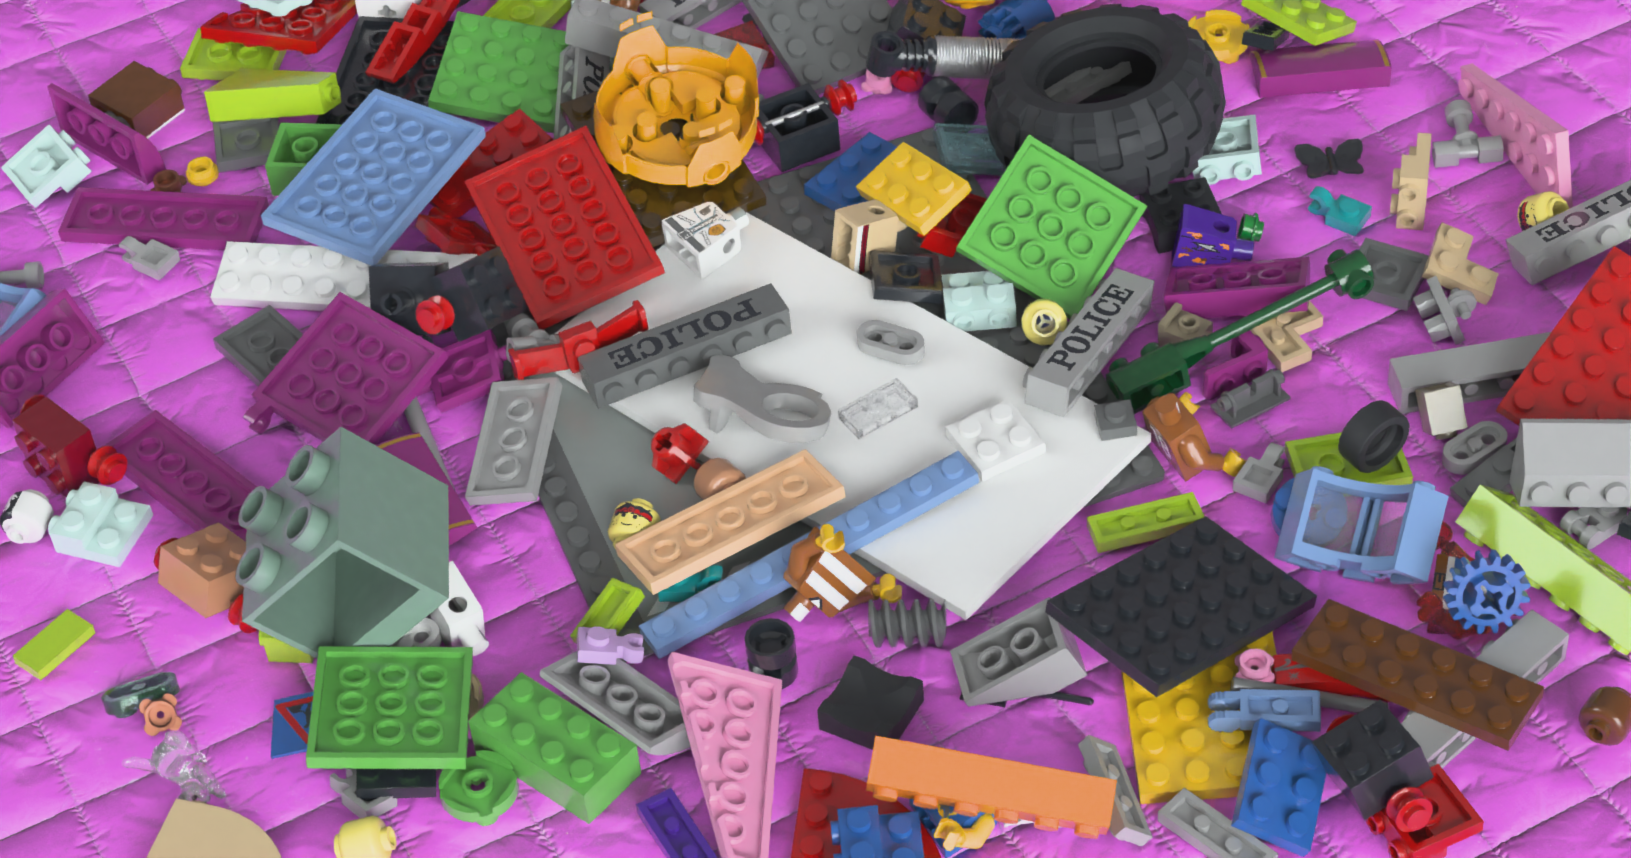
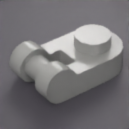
M1581 507L1577 511L1570 510L1563 516L1559 526L1569 535L1574 533L1579 537V542L1591 550L1618 531L1620 522L1627 516V507Z

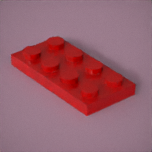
M520 108L485 133L486 137L429 202L433 207H439L444 213L458 219L476 206L464 181L553 141L552 137Z

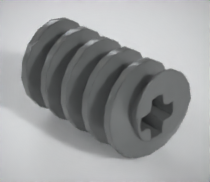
M869 599V637H872L876 648L882 646L885 637H887L891 648L897 647L900 637L903 638L906 647H912L915 637H918L921 647H927L931 636H933L936 646L942 647L946 637V599H944L941 610H937L933 599H929L926 610H922L918 599H914L910 610L906 609L903 599L898 600L895 610H891L888 599H883L880 610H876L873 600Z

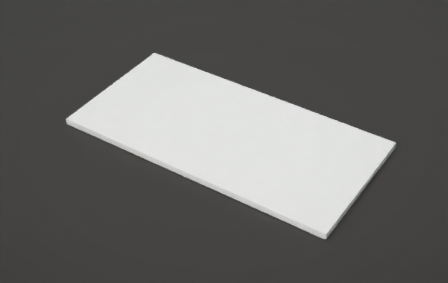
M747 212L749 224L739 230L740 252L706 278L701 279L663 244L655 252L664 267V274L582 311L555 333L558 334L590 320L598 328L633 306L632 302L638 300L644 307L650 330L772 283L789 308L792 334L733 356V358L739 361L740 366L762 383L799 385L822 393L821 399L828 403L831 417L829 427L821 439L807 443H789L774 440L757 432L735 412L732 413L722 431L719 433L713 432L709 429L710 409L699 407L693 401L694 385L700 380L708 366L609 404V406L654 433L664 427L674 428L686 423L709 440V443L697 459L704 463L714 458L727 459L742 471L746 478L806 449L844 486L845 498L800 520L812 528L827 523L956 452V448L946 437L945 426L1008 398L1043 439L1046 453L983 482L979 478L978 484L853 552L886 573L892 574L896 579L926 597L933 599L941 606L944 599H946V609L964 620H967L1151 442V433L1137 426V436L1101 441L1094 416V405H1097V403L1082 395L1065 417L1025 404L1026 388L1022 384L1029 366L912 302L873 299L870 279ZM880 320L917 331L924 338L925 354L920 361L910 365H902L865 354L858 347L857 330L867 321ZM570 369L555 372L588 392L582 382L580 372L574 374ZM789 409L767 411L778 418L791 421L812 419L806 414Z

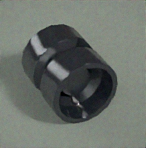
M939 76L930 80L919 94L918 105L920 109L948 135H961L965 133L977 120L979 113L977 103L949 77Z
M773 618L759 620L752 624L745 635L748 671L781 679L782 689L788 687L794 682L798 674L795 635L792 627L787 622Z

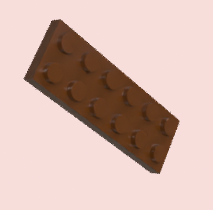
M1331 599L1326 601L1292 649V661L1509 751L1543 698L1544 686Z

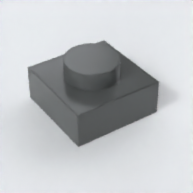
M1130 400L1094 405V416L1101 441L1137 436V423Z

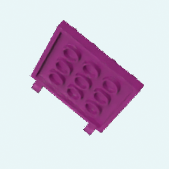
M339 292L251 394L256 403L246 411L243 418L251 423L249 428L260 435L266 431L271 422V416L275 413L321 441H325L339 427H343L376 445L444 364L448 356L445 350Z

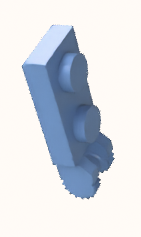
M1240 689V691H1215L1208 698L1209 708H1211V711H1215L1209 715L1208 725L1215 732H1233L1239 728L1240 730H1252L1253 724L1260 718L1290 731H1321L1320 692L1318 690Z

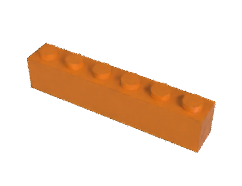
M875 736L866 791L874 792L873 797L883 801L896 802L898 797L914 799L913 804L922 808L937 809L938 804L954 807V813L974 817L978 815L979 811L994 814L993 819L1002 823L1017 824L1018 819L1033 821L1034 827L1037 829L1058 831L1059 826L1075 829L1074 835L1097 839L1099 834L1106 835L1109 830L1117 780Z

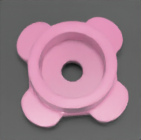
M867 69L866 81L861 84V88L865 92L889 94L893 90L891 76L878 77Z
M1248 649L1235 657V665L1239 669L1236 677L1273 683L1275 680V675L1271 672V666L1274 663L1273 657L1261 649Z

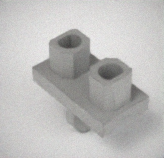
M1437 276L1427 279L1430 290L1413 297V300L1422 319L1441 312V314L1423 321L1432 342L1434 343L1449 336H1452L1455 345L1465 341L1456 317H1461L1462 319L1471 317V312L1477 304L1474 294L1468 290L1454 288L1450 291V296L1446 298Z

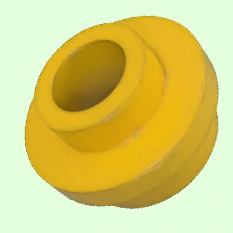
M197 157L187 165L186 178L192 185L207 186L219 176L217 165L208 157Z

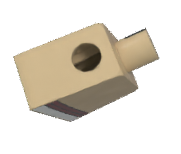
M873 199L835 210L831 259L862 275L870 270V251L895 252L897 232L906 229L907 225L898 220L897 214L879 200Z

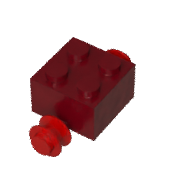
M34 395L26 400L20 415L12 420L17 433L14 437L15 441L26 458L23 461L26 470L34 478L38 476L42 478L56 495L61 493L67 498L68 493L72 489L78 490L84 481L93 484L112 485L121 480L126 473L128 462L125 455L117 453V450L110 445L96 449L90 429L45 395Z

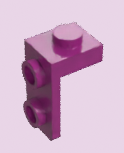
M1249 330L1233 338L1231 341V356L1234 359L1204 372L1203 396L1207 400L1220 396L1225 391L1229 392L1245 383L1248 384L1266 373L1268 349L1264 346L1259 336L1254 335Z

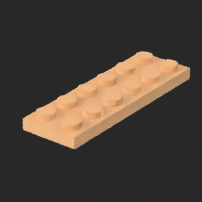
M804 449L615 544L617 555L654 595L845 498L844 486Z

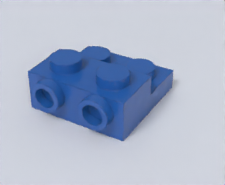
M878 805L837 809L838 820L830 821L833 846L841 845V853L833 854L834 858H924L919 811L879 815Z

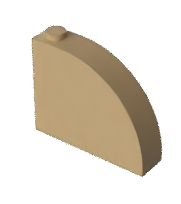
M176 798L146 858L282 857L272 839L250 819L239 813L209 805L203 801H187Z

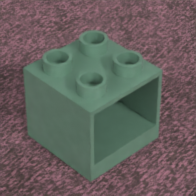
M339 427L317 448L311 445H305L300 448L291 459L286 475L270 489L264 486L256 487L247 496L241 507L239 525L247 529L246 551L239 561L235 578L236 582L244 587L242 622L318 659L319 646L390 647L449 599L448 485L343 427Z

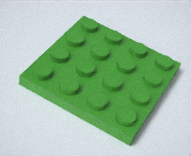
M458 11L428 100V107L444 113L498 123L520 108L544 131L554 133L560 53L569 45L565 44L566 31Z
M1028 135L959 242L956 251L1005 281L1013 283L1015 287L1033 298L1055 301L1063 308L1067 318L1071 319L1074 313L1078 314L1081 311L1087 297L1092 296L1145 212L1147 205L1031 135Z
M319 646L306 752L307 768L466 769L473 647Z

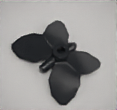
M1359 139L1346 140L1337 147L1335 154L1331 147L1325 148V153L1320 148L1310 144H1299L1294 148L1296 158L1303 165L1308 166V178H1319L1327 174L1337 175L1339 171L1347 174H1361L1364 172L1362 165L1357 162L1361 158L1363 151L1362 141Z

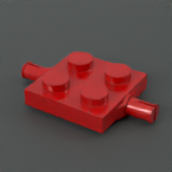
M439 207L431 208L428 215H418L415 227L426 236L425 239L428 242L436 244L442 253L454 255L477 254L478 256L497 247L490 233L475 221L453 218L449 214L444 213Z

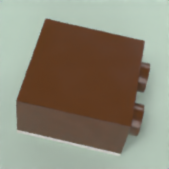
M136 61L130 63L88 95L90 104L93 107L132 128L147 139L185 111L181 96L182 90L175 80L168 79L155 72L152 68L145 67Z

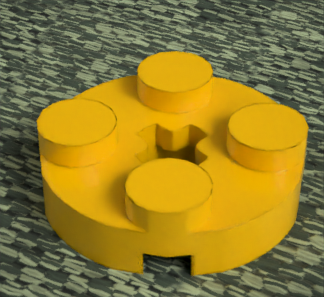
M1227 10L1206 11L1205 17L1197 19L1196 15L1188 21L1189 27L1198 30L1202 39L1207 41L1218 61L1227 64L1235 63L1239 60V55L1248 48V45L1242 44L1243 33L1250 26L1248 23L1246 25L1242 23L1241 16L1237 13Z

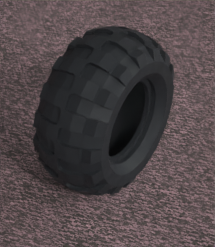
M1121 4L1100 5L1099 8L1083 11L1077 9L1063 13L1058 19L1050 22H1041L1026 31L1027 36L1024 39L1012 41L1002 52V60L994 65L984 101L985 119L990 143L995 149L997 158L1006 169L1027 136L1031 135L1132 197L1144 193L1152 195L1169 188L1168 182L1174 178H1185L1199 167L1198 160L1202 156L1209 155L1224 118L1223 112L1226 105L1220 63L1207 41L1202 39L1198 30L1189 27L1186 19L1175 13L1162 15L1157 7L1146 5L1122 7ZM1130 61L1132 73L1122 78L1118 83L1098 90L1077 104L1054 101L1044 91L1075 71L1091 67V69L1102 67L1105 70L1121 62Z

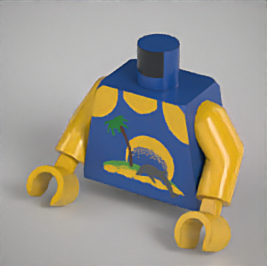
M909 799L910 807L913 811H919L920 822L924 825L945 858L952 856L963 848H981L997 824V821L993 819L994 814L978 811L977 816H964L954 813V807L938 804L937 809H927L915 806L913 804L914 799Z

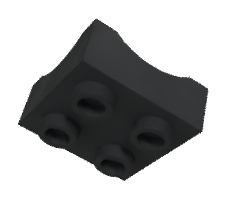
M1206 177L1168 184L1169 188L1152 195L1140 194V201L1147 205L1142 216L1150 227L1158 254L1172 250L1184 204L1222 214Z
M854 655L835 690L822 702L817 710L819 730L872 750L875 736L899 740L924 701L923 681L912 676L904 677L887 673L875 667L866 659Z

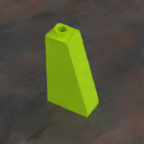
M240 69L204 91L211 122L320 115L327 113L342 103L341 91L335 72Z

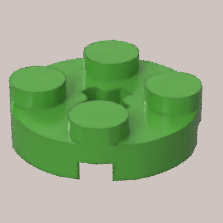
M480 750L475 751L476 756L467 758L466 769L442 770L439 777L440 799L444 810L454 818L465 822H476L481 826H489L494 824L498 816L505 813L513 805L518 794L519 785L513 766L507 758L497 752ZM481 782H486V787L482 790L473 791L470 787L472 784L478 786Z

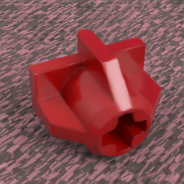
M686 423L674 428L664 427L658 430L651 440V450L653 452L652 467L677 485L690 466L697 471L702 466L696 461V458L709 443V440Z

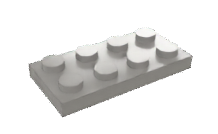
M558 377L492 382L465 498L470 506L537 501L563 386Z

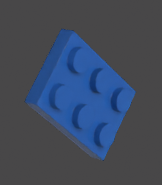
M869 132L804 184V195L833 211L868 201L859 194L855 186L894 151L897 146Z
M1262 718L1253 724L1232 818V827L1301 857H1304L1311 851L1326 778L1325 769L1312 744V740Z

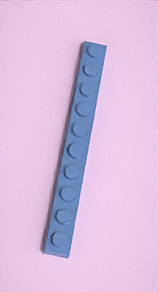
M958 450L825 524L833 526L834 534L838 531H843L845 541L843 550L851 554L978 484V472ZM810 532L639 625L641 635H643V638L658 659L665 657L790 588L792 585L783 577L787 569L791 547L795 543L807 538Z

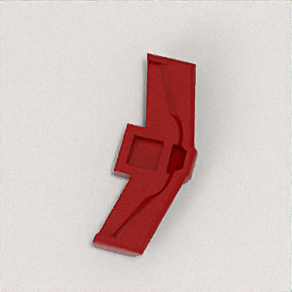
M638 300L632 302L633 306L598 328L590 320L559 332L560 343L517 351L513 348L508 349L515 379L523 380L527 376L568 369L574 374L579 373V356L632 337L638 332L649 330L644 307Z

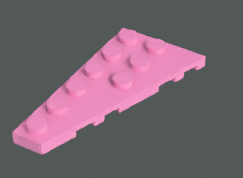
M1473 63L1461 66V79L1458 82L1462 97L1470 103L1471 109L1492 136L1501 135L1503 151L1534 192L1538 194L1553 191L1567 202L1569 209L1572 208L1568 130Z
M671 652L668 658V665L721 858H768L782 680Z

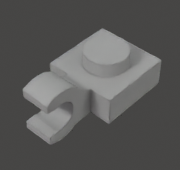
M127 236L119 244L120 248L127 251L122 256L125 262L132 264L133 269L159 281L180 261L178 250L154 239H151L145 245L135 238Z
M1271 442L1260 460L1250 456L1233 480V491L1266 504L1283 479L1282 466L1285 459L1280 457L1285 447Z

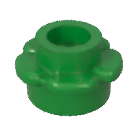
M1258 213L1253 215L1243 214L1238 229V239L1260 241L1264 222L1259 221Z

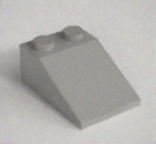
M1050 597L950 650L964 702L968 707L1053 694L1087 676L1074 634L1045 612L1047 600L1051 599Z

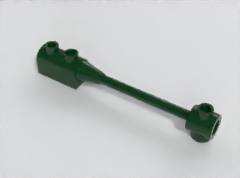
M1343 249L1335 250L1329 255L1327 259L1328 264L1324 266L1326 277L1207 336L1202 335L1176 343L1169 342L1161 347L1158 343L1151 342L1142 348L1140 352L1141 357L1131 362H1128L1126 358L1116 359L1111 363L1109 373L1106 374L1108 386L1119 401L1130 400L1133 412L1136 414L1144 410L1152 399L1169 393L1176 394L1190 387L1191 382L1188 369L1212 352L1213 348L1331 289L1340 297L1348 294L1352 299L1365 297L1374 286L1371 266L1359 249L1348 254Z

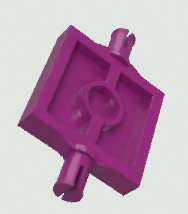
M491 329L463 341H458L441 348L445 350L448 359L416 397L432 391L435 396L436 405L443 413L490 394L492 382L505 381L503 366L504 361L508 360L506 356L507 345L498 348L496 337Z

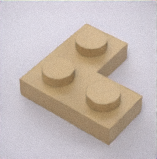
M1442 222L1436 231L1422 277L1430 279L1437 276L1441 286L1450 290L1459 288L1460 290L1471 291L1477 302L1487 305L1492 297L1499 273L1467 260L1474 236Z
M1309 300L1308 311L1283 313L1250 331L1261 338L1264 346L1268 349L1269 360L1278 370L1284 372L1312 360V349L1300 335L1322 327L1323 315Z

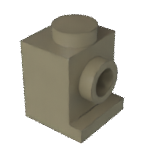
M1176 302L1158 323V344L1161 347L1169 342L1176 343L1202 335L1207 336L1213 333V322L1182 310V304Z

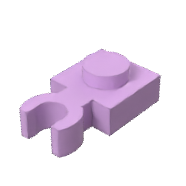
M578 627L577 662L616 665V659L622 658L630 663H642L644 647H642L643 635L631 633L617 636L616 629Z

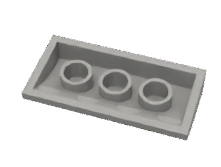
M576 651L540 670L541 678L648 754L668 755L691 747L678 699L620 658L616 659V665L577 662Z

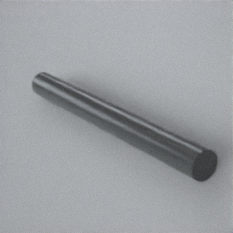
M1239 677L1232 678L1230 691H1240V689L1311 690ZM1318 691L1320 692V707L1359 713L1378 701ZM1382 701L1388 708V702Z

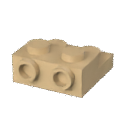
M1418 133L1417 146H1410L1409 155L1402 154L1401 168H1394L1392 189H1399V194L1391 195L1390 214H1397L1396 228L1423 230L1431 133Z

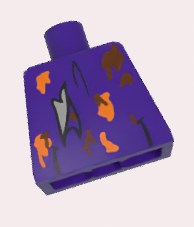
M1184 204L1172 247L1171 267L1230 263L1231 258L1251 261L1254 241L1236 238L1237 221L1233 217Z

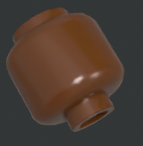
M1605 686L1598 688L1591 694L1581 708L1578 717L1581 728L1590 740L1595 743L1611 746L1618 745L1626 739L1631 732V694L1620 687Z

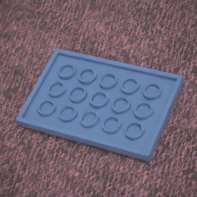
M374 89L262 213L263 225L371 266L376 265L486 137L485 129L478 124Z

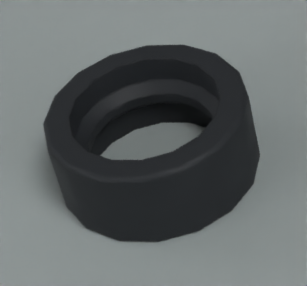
M1383 400L1371 402L1361 408L1344 427L1339 438L1338 450L1360 472L1371 473L1387 465L1404 446L1409 435L1410 424L1407 418L1389 402Z

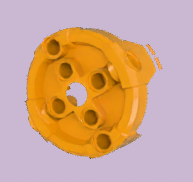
M652 11L638 15L637 23L652 19ZM633 18L620 24V31L633 25ZM653 25L641 28L622 37L619 41L613 70L603 81L596 97V104L594 102V133L605 161L623 174H631L653 183L693 187L703 184L715 185L722 182L732 171L741 165V160L750 150L756 136L757 117L759 116L756 65L748 52L739 43H737L727 59L698 48L667 47ZM692 113H693V120H694V121H691V119H690V116H691ZM674 118L688 121L683 126V140L680 138V141H678L672 132L663 135L660 131L662 123Z

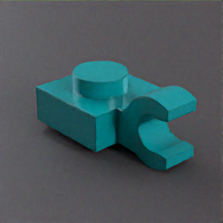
M1316 186L1310 193L1309 197L1314 199L1308 207L1311 213L1325 216V225L1355 237L1371 217L1372 206L1341 194L1335 200L1327 189Z
M711 565L703 569V571L695 573L658 592L659 602H683L723 580V567Z

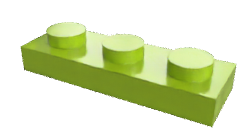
M1189 492L1088 516L1087 528L1097 552L1102 553L1165 538L1205 516L1194 493Z

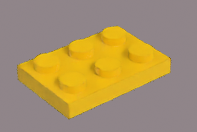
M902 142L855 186L862 197L868 201L873 199L879 200L897 214L898 220L923 236L972 191L968 181L905 142Z

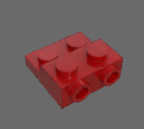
M969 193L925 236L916 231V236L922 238L920 247L953 258L959 242L987 199Z
M1439 764L1430 767L1434 777L1417 787L1423 793V797L1428 799L1433 806L1431 818L1423 828L1413 832L1399 830L1395 821L1388 817L1386 807L1366 819V823L1374 835L1382 833L1387 839V848L1391 858H1444L1447 855L1448 846L1483 831L1484 821Z

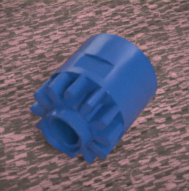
M1004 0L985 13L983 18L978 21L982 27L978 33L981 37H988L989 39L991 37L993 39L995 37L997 39H1023L1027 36L1026 31L1041 22L1055 20V15L1047 0Z

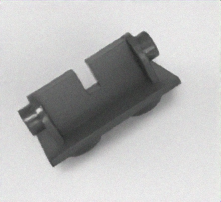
M1270 369L1264 375L1252 380L1251 385L1245 383L1229 392H1223L1221 398L1217 399V402L1211 404L1210 407L1232 429L1290 400L1291 397L1281 388V384L1285 382L1283 373L1280 370L1274 371Z

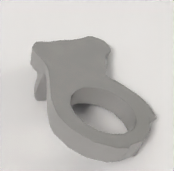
M726 355L710 357L708 368L694 385L693 401L699 407L710 409L709 429L715 433L722 431L732 413L735 412L745 423L768 438L789 443H807L819 440L825 435L831 417L828 403L821 399L822 393L799 385L762 383L745 371L737 359ZM789 409L806 414L812 419L791 421L778 418L767 411Z

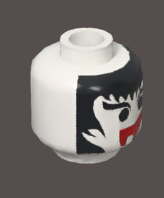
M31 489L18 491L9 498L0 516V525L11 541L19 544L35 543L43 538L54 511L49 503V499L43 493Z

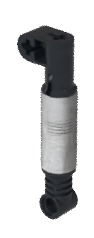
M880 31L872 37L866 59V67L872 74L878 77H890L901 70L906 72L909 70L916 72L918 70L919 72H924L928 77L946 76L949 78L989 79L992 76L994 65L1002 60V52L1012 41L1021 40V38L997 39L995 37L993 39L991 37L989 39L988 37L971 38L970 36L929 35L926 39H921L920 41L918 39H912L911 41L906 38L903 41L901 37L893 32Z

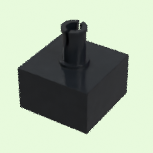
M449 262L381 263L369 266L371 309L416 335H440L452 331L450 326L437 334H429L419 326L416 320L418 304L437 295L429 278L448 270Z

